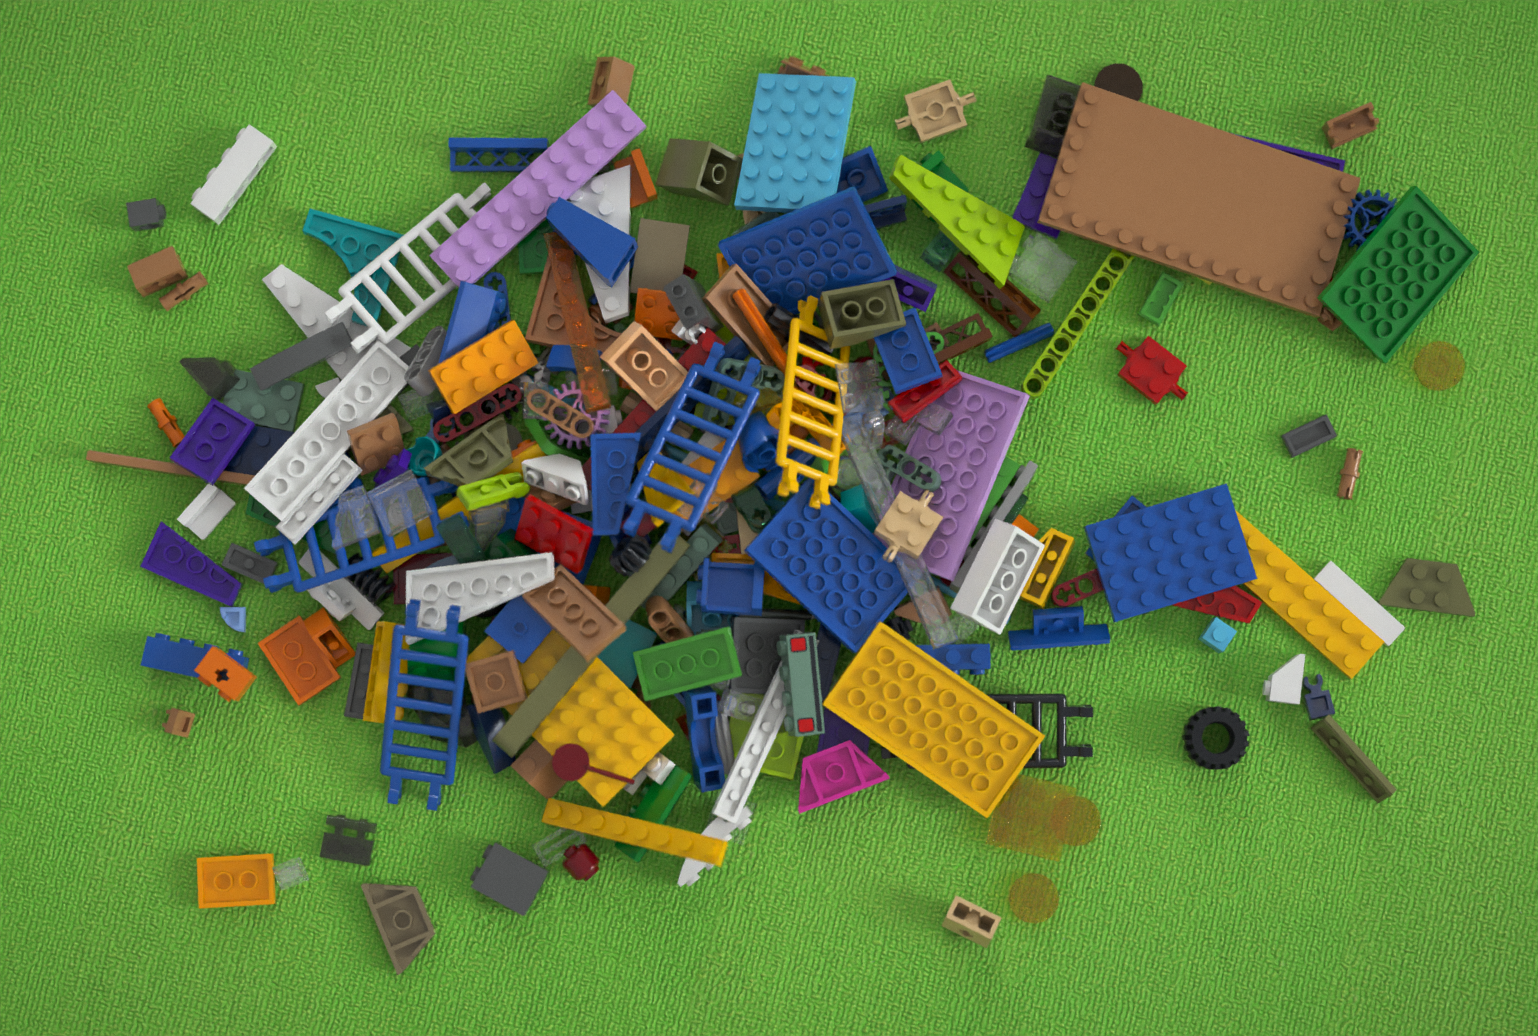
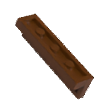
M960 251L943 272L1014 337L1018 336L1039 314L1041 309L1008 279H1006L1005 285L999 289L994 284L995 280L987 272L983 273L977 267L979 264L970 255H965ZM957 263L965 269L966 276H959L952 270ZM973 282H980L983 285L984 293L976 292L973 289ZM991 298H997L1002 302V310L995 309L991 305ZM1009 315H1016L1023 323L1016 328L1010 323Z
M979 313L937 332L943 338L948 333L959 336L956 344L949 347L944 345L943 350L934 354L938 365L946 359L949 361L992 339L993 335L989 328L986 329ZM976 320L981 331L972 336L963 334L966 325ZM963 327L962 330H961V333L958 332V331H955V330H957V329ZM934 337L930 338V345L937 346L940 344V342H933Z

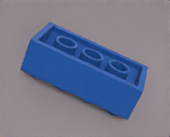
M465 281L460 282L439 363L499 328V317L506 306V294Z

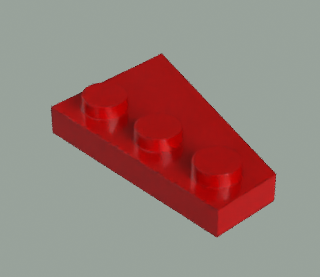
M1233 586L1171 606L1250 624L1262 602L1239 587Z

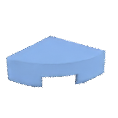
M220 607L221 617L229 627L239 632H246V607Z

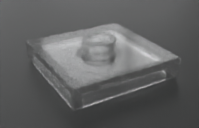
M411 469L367 492L388 537L434 514Z

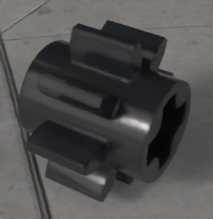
M898 616L884 623L907 640L911 639L909 632L913 631V627L909 619L903 621L902 617Z

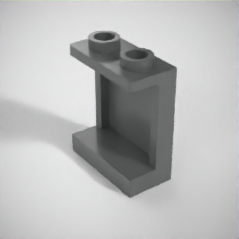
M683 274L664 286V290L684 328L690 329L701 323L705 325V330L709 328L715 333L725 327L722 321L702 300L706 291L700 283Z
M495 842L493 846L489 844L482 858L486 859L481 868L476 867L470 878L473 881L471 888L525 916L550 870L529 861L498 842Z

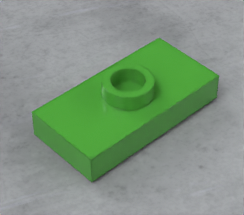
M1162 271L1140 309L1138 316L1159 327L1184 283Z

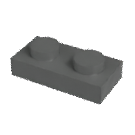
M231 543L222 566L264 584L263 578L273 576L278 563Z

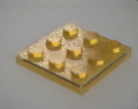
M1018 774L994 808L986 844L1060 862L1077 788Z

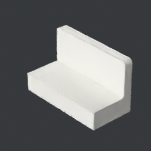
M208 484L177 520L193 531L199 538L205 540L233 509L236 503L215 484L213 486Z

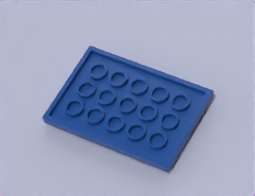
M855 186L723 239L718 244L729 267L737 263L772 304L777 303L794 315L800 313L798 311V301L803 300L807 302V297L810 295L818 298L819 302L821 292L879 282L897 273Z
M808 477L799 487L798 492L791 496L744 551L852 653H856L865 643L878 622H883L919 581V578L896 556L891 563L887 562L889 556L885 561L882 556L888 548L829 492L830 505L820 504L819 509L810 507L809 502L814 493L815 480Z
M1227 484L1084 526L1113 622L1257 579Z

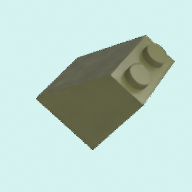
M670 138L655 185L674 194L729 206L743 159L710 141Z

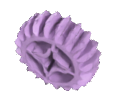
M575 381L571 382V390H568L566 384L561 385L563 393H560L557 389L553 390V393L560 400L577 394L572 407L576 409L579 404L580 412L591 418L593 423H595L592 434H596L597 431L603 434L606 433V430L600 426L602 423L609 425L610 421L603 419V415H609L610 410L602 411V406L608 404L607 400L598 401L603 395L602 392H598L594 396L592 394L595 390L593 385L588 391H585V382H581L580 389H576ZM585 396L594 403L597 416L584 411L583 401ZM557 407L554 411V417L556 418V415H561L567 418L568 414H564V411L567 412V410ZM584 419L579 420L576 423V430H578V427L582 422L587 421ZM553 422L545 426L546 430L554 428L555 431L550 435L552 439L557 435L561 436L558 440L559 445H562L566 439L568 440L567 448H572L573 441H576L577 449H581V441L585 440L588 447L591 446L589 439L591 435L587 438H579L571 433L566 434Z

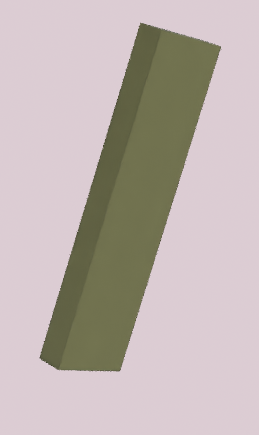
M1329 714L1311 727V730L1377 803L1394 794L1397 789Z

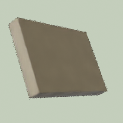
M640 218L637 238L638 248L635 252L630 292L637 293L638 288L665 292V285L683 275L690 225Z

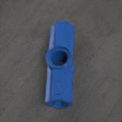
M812 437L806 440L809 443L821 447L819 443ZM796 449L787 458L810 466L817 456ZM781 466L770 470L754 484L756 490L766 501L770 500L778 492V486L783 474V467ZM797 473L796 481L799 483L804 478V475Z

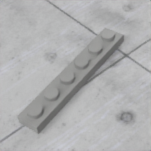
M1029 461L1026 467L1020 466L1014 476L1017 479L1013 487L1008 485L1001 496L1004 499L1000 507L995 505L988 516L991 522L987 528L984 526L980 528L975 537L978 542L974 548L969 546L963 557L965 562L958 569L949 589L958 594L994 520L1005 521L1036 473L1037 464Z

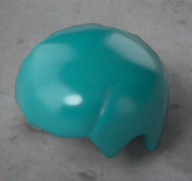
M427 436L418 437L415 439L416 444L412 448L407 449V451L412 453L408 468L413 474L423 477L428 476L424 468L443 455L440 446Z

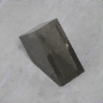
M215 357L182 358L179 361L209 396L221 400L240 380L235 374L236 368L226 359L221 361Z

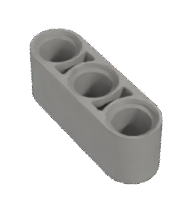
M436 326L427 334L404 375V380L421 397L429 395L436 388V384L428 370L439 363L447 333L442 326Z

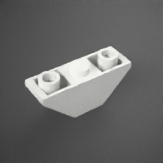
M562 454L528 459L522 462L525 483L584 505L589 503L587 484L579 460Z

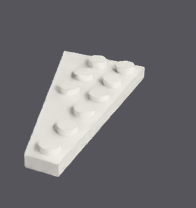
M282 264L262 279L308 338L341 322L344 323L352 341L369 329L367 326L351 321L353 314L351 309L332 325L326 319L325 312L337 305L339 301ZM376 338L359 354L350 346L326 361L340 379L343 380L379 339ZM396 338L384 344L399 358L411 349Z

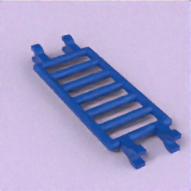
M714 342L704 366L697 363L691 366L625 500L628 506L634 508L623 526L625 534L635 537L645 513L668 522L670 526L663 536L660 545L662 550L669 553L672 552L681 529L689 532L695 529L760 395V391L752 387L755 378L762 368L760 360L753 357L750 358L741 381L715 371L725 354V350H723L724 345ZM700 375L748 395L742 409L692 388L697 376ZM686 398H692L737 417L732 430L730 431L681 410ZM676 419L726 439L721 453L670 432ZM665 441L715 461L716 463L710 475L659 454ZM654 463L705 484L699 498L649 477L648 475ZM645 485L694 506L688 520L637 499L643 486Z
M423 476L328 508L316 523L327 520L340 568L325 573L316 534L312 526L305 535L316 577L304 581L301 579L293 544L280 531V535L277 537L254 542L256 552H260L262 557L283 548L289 572L263 578L265 588H269L270 592L273 593L292 584L295 592H303L444 544L446 541L444 533L469 527L467 516H464L463 511L440 520L434 497L445 493L457 492L459 486L442 480L430 484L429 478ZM419 488L422 489L434 532V537L422 541L419 538L407 492ZM398 496L411 545L396 549L383 501ZM371 504L375 505L387 553L375 557L372 556L360 508ZM347 512H351L363 561L349 565L336 517Z
M410 599V602L406 605V624H397L393 628L380 773L385 776H391L387 803L398 804V800L402 797V778L430 783L427 809L437 811L438 805L441 804L442 785L449 786L454 782L468 637L465 634L457 633L461 606L450 605V610H447L446 631L417 627L421 600ZM403 635L458 644L457 657L402 649ZM400 659L455 667L454 681L399 673ZM398 683L453 691L452 705L397 696ZM396 706L451 715L450 726L445 728L395 720ZM394 730L448 738L447 751L392 743ZM391 753L445 761V775L390 766Z

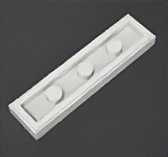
M342 454L283 521H280L276 528L296 545L363 470L345 454Z
M1329 561L1315 576L1314 580L1377 634L1387 647L1405 629L1399 621L1332 561Z

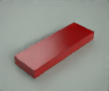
M947 359L939 364L943 377L904 391L888 402V407L903 424L962 381V376Z

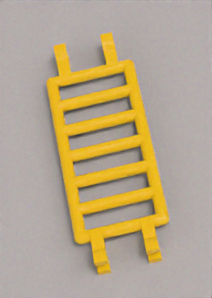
M810 295L807 297V302L803 300L798 301L799 319L793 318L790 324L776 453V464L783 467V474L777 494L787 497L789 496V491L797 493L798 482L796 477L797 473L815 480L814 493L810 498L809 506L819 509L820 504L830 505L828 486H835L837 483L850 346L840 347V358L836 359L799 343L800 330L828 342L825 330L813 325V316L818 305V298ZM797 353L837 369V382L797 366ZM795 376L836 392L835 405L795 389ZM792 398L834 415L833 427L831 428L792 412ZM790 422L831 438L830 451L789 435ZM787 445L829 461L828 474L786 458Z

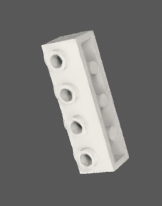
M250 124L246 129L243 128L236 136V143L232 148L225 150L221 157L222 162L217 168L211 169L206 177L207 182L202 188L199 187L191 198L193 201L190 204L218 225L277 148L271 139Z

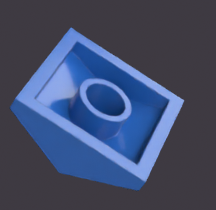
M871 146L843 157L837 193L855 186L862 202L888 191Z

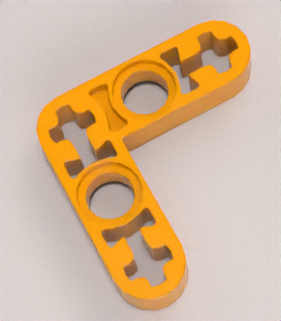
M792 398V412L831 428L833 427L819 409ZM782 402L776 404L766 414L768 422L778 430ZM807 429L822 448L830 451L831 438ZM842 437L840 454L846 449L847 446Z

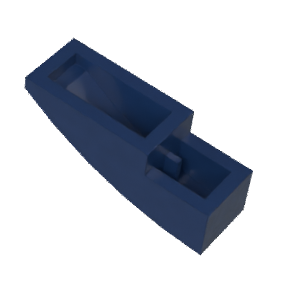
M475 702L465 706L475 725V728L472 730L493 773L497 774L511 766L516 761L515 755L510 757L492 741L506 724L500 707L478 713Z

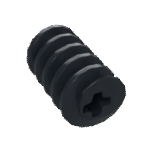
M356 553L348 559L349 565L363 561L360 553ZM371 568L347 576L350 581H354L356 588H361L360 592L363 595H367L369 602H374V606L381 604L389 597L396 585L394 582L389 585L386 584L389 579L388 575L382 578L379 577L383 571L381 568L375 571Z

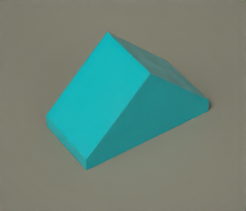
M865 484L841 492V504L873 534L879 524Z

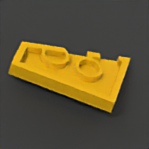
M648 453L637 462L639 471ZM654 463L648 475L649 477L691 495L695 493L679 473ZM645 485L643 486L647 503L672 514L684 503ZM651 516L652 523L657 527H659L664 522L661 519Z

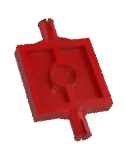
M1149 335L1134 350L1123 341L1117 346L1116 350L1127 357L1124 367L1117 375L1153 404L1157 405L1162 397L1169 392H1172L1181 401L1188 394L1177 384L1179 376L1187 365Z

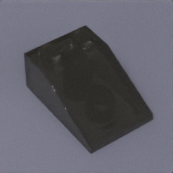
M1047 75L1024 147L1055 158L1058 157L1080 85Z

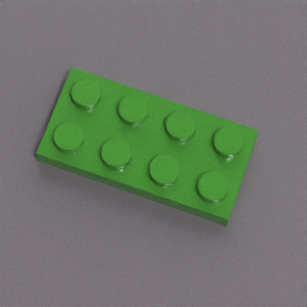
M730 627L632 652L645 701L742 676Z

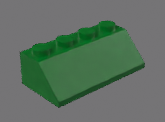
M675 765L661 785L656 781L652 785L648 783L645 785L639 795L643 798L638 807L633 805L627 817L663 825L693 775ZM617 841L614 847L638 863L648 850Z

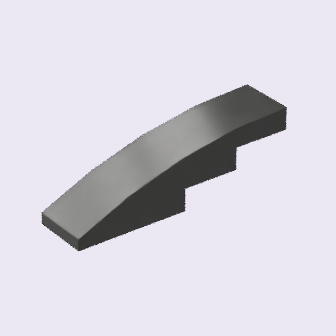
M341 322L253 366L250 370L260 390L263 391L284 379L295 376L309 367L318 365L352 346V339L344 323Z

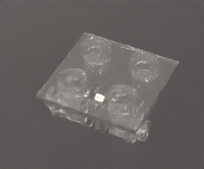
M875 359L867 360L863 363L835 364L843 413L874 412L884 409L883 404H885L883 392L878 391L883 389V387L876 384L881 382V378H875L880 376L879 364H876Z

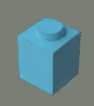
M1215 617L1211 619L1198 640L1217 653H1221L1228 646L1237 631Z

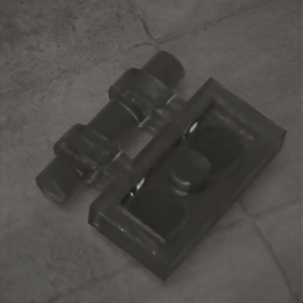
M341 814L337 816L327 815L326 825L335 826V832H324L320 857L370 866L375 841L367 840L365 837L366 832L376 833L377 824L368 822V819L360 818V820L346 818V815ZM344 828L357 830V837L343 835Z

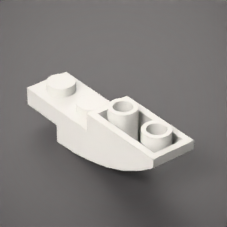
M747 806L744 807L736 824L717 817L702 832V835L729 841L732 838L730 832L736 827L741 831L751 822L749 816L753 813ZM685 859L678 880L679 886L681 887L685 883L688 887L700 878L697 874L704 867L710 870L714 865Z

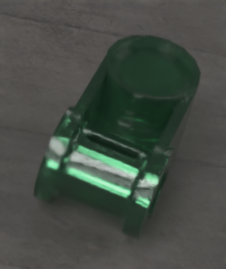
M752 483L731 495L734 506L743 516L750 529L754 533L759 534L771 520V513L757 487Z

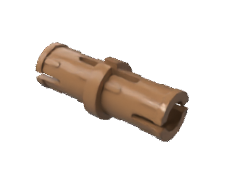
M198 271V273L185 282L177 283L176 288L158 299L168 312L186 299L188 301L191 299L192 294L209 283L203 274Z
M1347 448L1344 468L1340 470V475L1342 476L1337 497H1344L1343 499L1347 500L1353 499L1356 479L1360 476L1358 469L1363 454L1362 450L1356 451L1355 448Z

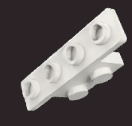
M308 549L299 560V564L312 577H316ZM320 551L325 573L338 569ZM347 577L307 590L311 597L319 601L327 609L328 613L338 621L352 614L367 630H370L384 615V612L378 606H374V602H369L367 595H363L360 589L356 588L354 583Z

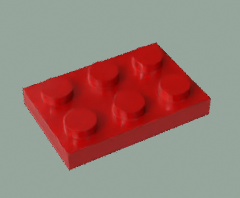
M530 495L525 498L515 539L541 554L552 553L555 562L578 574L583 569L594 529Z

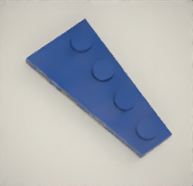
M641 433L591 434L593 536L619 535L626 505L625 500L629 492Z

